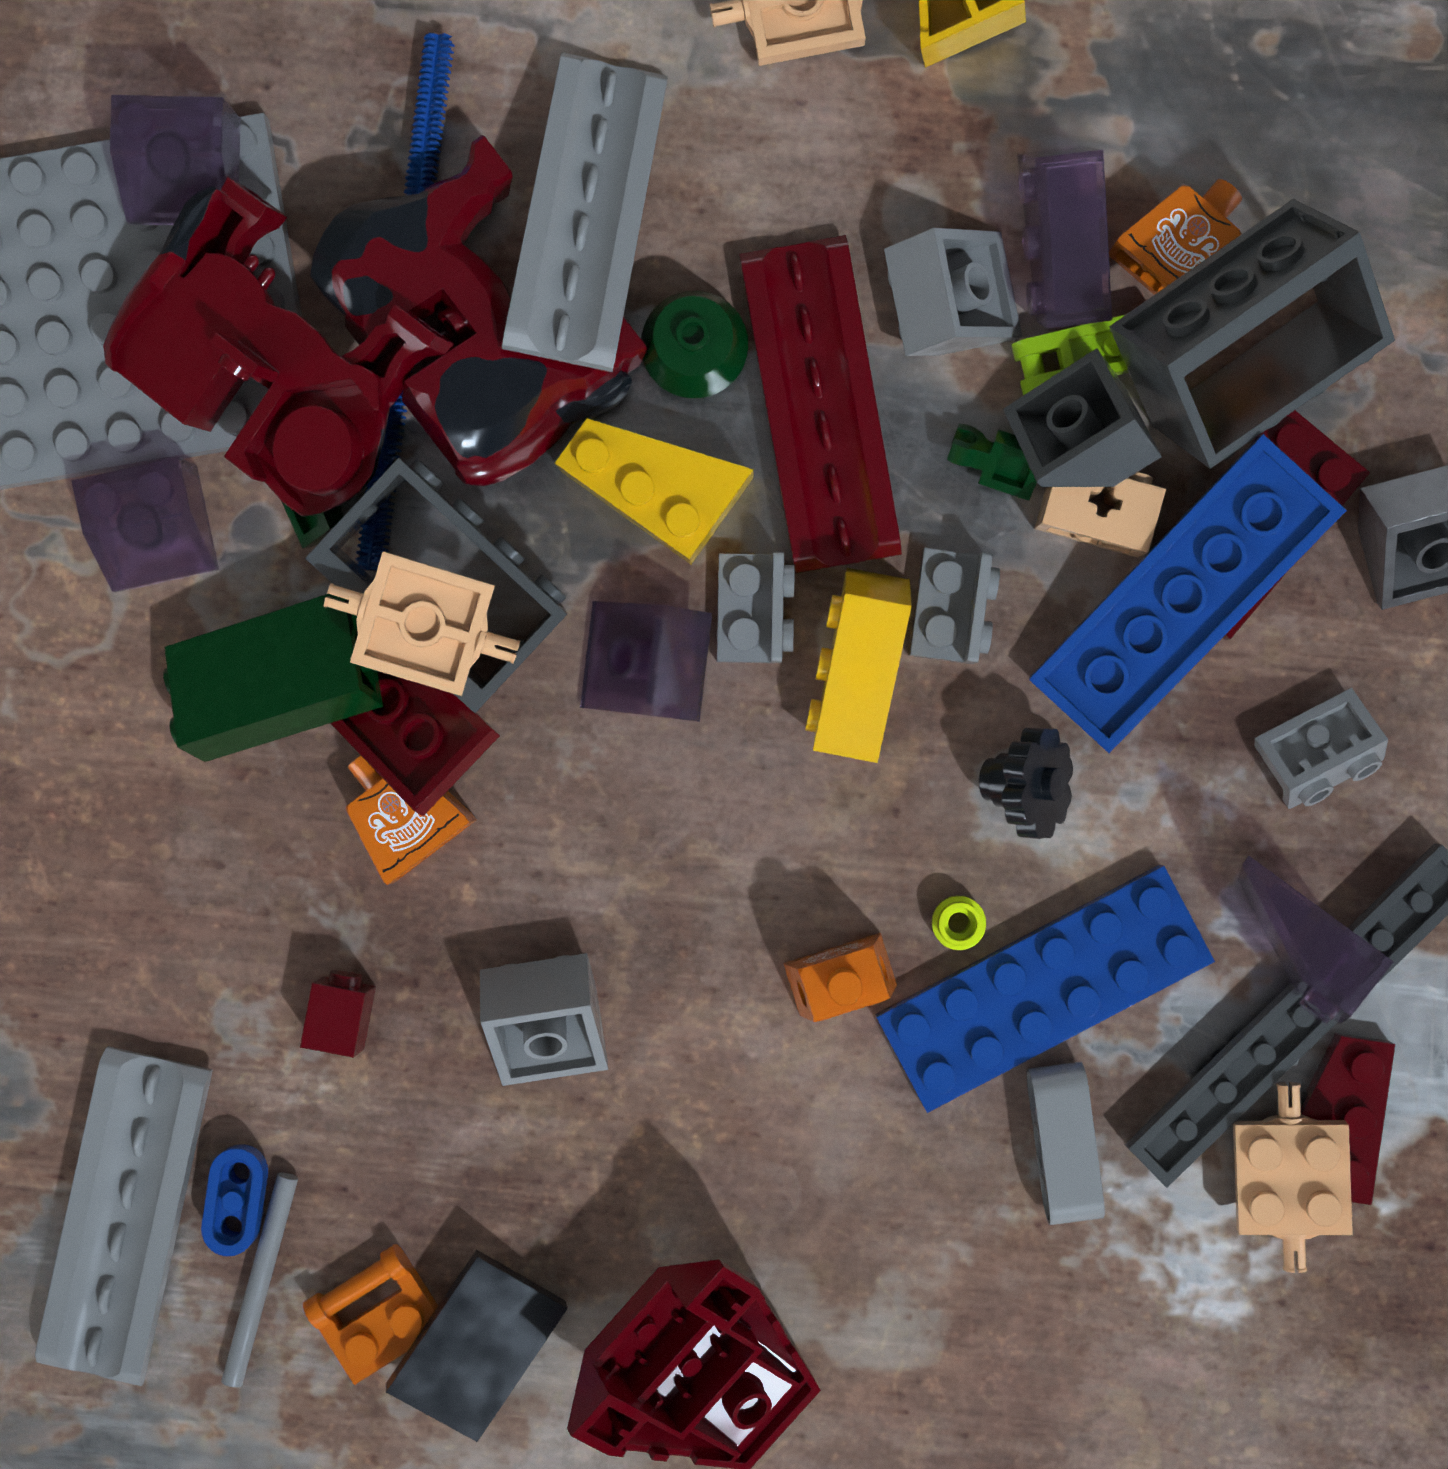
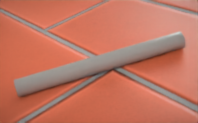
M277 1173L221 1382L229 1387H241L243 1385L298 1182V1177L293 1174Z

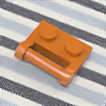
M393 1244L380 1253V1260L325 1295L316 1293L303 1302V1309L309 1322L321 1332L354 1385L406 1353L438 1307V1304L409 1258L397 1244ZM390 1278L397 1281L400 1286L399 1290L343 1325L336 1314L338 1311Z

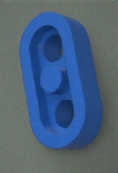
M246 1144L233 1145L220 1153L210 1167L201 1233L207 1247L221 1256H235L244 1252L256 1240L260 1232L268 1179V1164L263 1154L253 1146ZM235 1163H243L248 1167L250 1172L248 1179H241L236 1176L234 1172ZM227 1216H235L241 1221L242 1229L240 1232H234L228 1228L226 1224Z

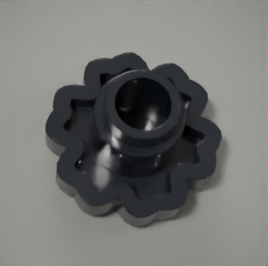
M1026 727L1022 731L1020 741H1013L1011 743L1008 753H1001L996 758H988L983 763L979 774L980 793L986 801H992L995 806L1005 809L1006 821L1008 824L1016 825L1019 837L1033 839L1051 838L1056 824L1064 823L1072 798L1071 789L1068 784L1073 774L1069 746L1067 743L1060 742L1057 729Z

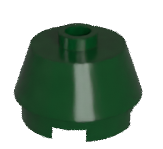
M684 291L663 300L648 316L641 334V340L647 348L643 357V363L649 375L664 390L684 398H705L727 388L742 371L748 354L747 330L739 313L723 298L705 291Z

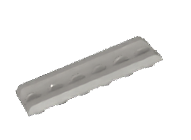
M565 52L561 53L505 326L502 349L613 372L668 76L635 68L618 67L596 59Z
M111 1046L106 1047L97 1069L35 1351L37 1363L91 1373L107 1379L138 1386L144 1384L213 1069Z

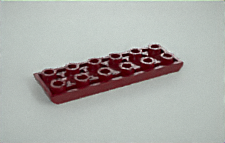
M846 235L739 254L793 565H795V574L902 555L899 528Z

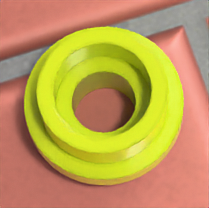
M951 896L941 901L935 908L931 922L932 930L938 941L947 948L966 950L975 946L982 939L986 930V917L980 905L971 898ZM958 912L964 913L968 918L967 927L961 932L950 930L948 924L950 917Z

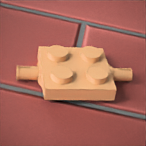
M728 0L713 4L709 3L714 28L720 25L745 21L748 30L754 38L759 66L865 46L866 37L861 15L863 0Z
M385 551L382 552L375 579L365 590L364 594L330 583L327 594L347 599L349 603L329 596L325 597L324 607L333 608L357 616L358 636L350 663L460 696L463 694L470 668L480 657V654L514 664L517 653L497 648L495 645L518 651L521 641L488 632L487 611L495 585Z
M1286 1082L1276 1083L1278 1115L1261 1121H1235L1233 1123L1236 1227L1239 1235H1272L1283 1239V1270L1295 1273V1251V1267L1298 1273H1303L1307 1271L1305 1239H1311L1319 1235H1353L1349 1124L1345 1120H1315L1301 1115V1084L1289 1082L1288 1097V1085Z

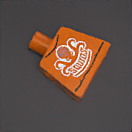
M1217 179L1202 197L1190 186L1183 184L1124 232L1107 255L1155 295L1242 234L1240 229L1227 219L1242 201V196L1231 183L1223 179Z
M361 755L348 765V769L365 792L348 804L346 810L380 877L386 885L398 881L477 821L475 816L449 791L424 816H421L411 809Z
M881 933L783 963L799 1015L812 1022L826 1020L886 1001L891 998L897 986Z

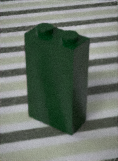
M325 594L165 646L167 668L164 669L163 679L166 689L171 696L173 717L170 719L169 727L177 748L207 762L383 707L378 672L350 663L358 636L357 616L324 607L325 597L328 596L348 603L349 600Z

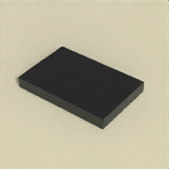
M476 1249L386 1382V1393L478 1442L567 1311L566 1301Z

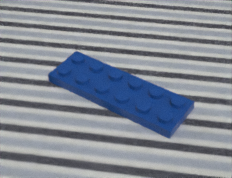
M1261 434L1032 673L1029 680L1102 748L1110 753L1347 510L1264 434Z
M1158 865L875 1015L926 1112L929 1113L1214 963L1215 960L1165 866Z

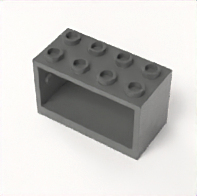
M1295 199L1290 200L1109 326L1152 426L1210 469L1219 462L1231 457L1239 448L1265 430L1277 425L1291 412L1313 397L1322 394L1330 385L1359 365L1368 362L1375 354L1395 341L1360 232ZM1312 288L1314 289L1318 302L1189 391L1184 379L1186 375Z
M398 458L305 559L334 585L364 594L374 579L342 551L341 548L370 519L404 480L408 481L549 612L524 640L519 639L521 641L518 651L509 650L510 652L517 653L514 664L504 660L486 681L470 668L462 696L454 695L476 713L566 617L567 612L560 605L566 597L543 574L535 581L519 567L526 558L502 536L494 543L478 529L485 520L466 502L458 498L451 504L443 497L438 490L443 486L444 482L424 463L416 458L409 465L406 461Z

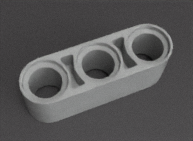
M1075 1062L1027 1069V1087L1039 1178L1048 1224L1056 1225L1104 1218L1105 1206L1090 1092L1083 1063Z

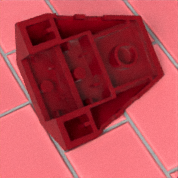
M719 1259L663 1266L656 1269L584 1350L567 1430L571 1437L608 1456L624 1457L627 1450L646 1452L651 1460L667 1462L669 1456L674 1455L690 1457L694 1465L751 1469L821 1390L754 1281Z

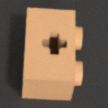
M1141 472L1133 474L1114 487H1046L1034 529L1138 558L1149 553L1166 489L1152 485L1153 477ZM1102 492L1105 494L1104 503L1113 506V508L1099 516L1096 514L1097 505L1088 501Z

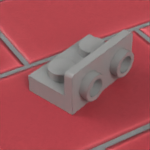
M931 548L923 549L908 656L975 664L979 661L980 653L988 654L992 639L993 623L984 621L987 599H996L1000 579V568L991 567L993 554L981 552L979 555Z
M773 552V554L719 553L717 662L782 663V653L793 652L794 619H783V597L794 598L795 565H784V552Z
M1350 688L1255 738L1254 746L1282 787V800L1287 808L1291 809L1301 803L1305 806L1317 804L1333 792L1334 786L1349 778H1352L1353 781H1360L1375 773L1382 766L1388 738L1355 691Z

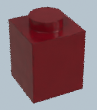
M332 970L329 977L323 976L314 981L311 986L300 1048L352 1058L363 1051L376 986L362 984L363 976L360 974Z

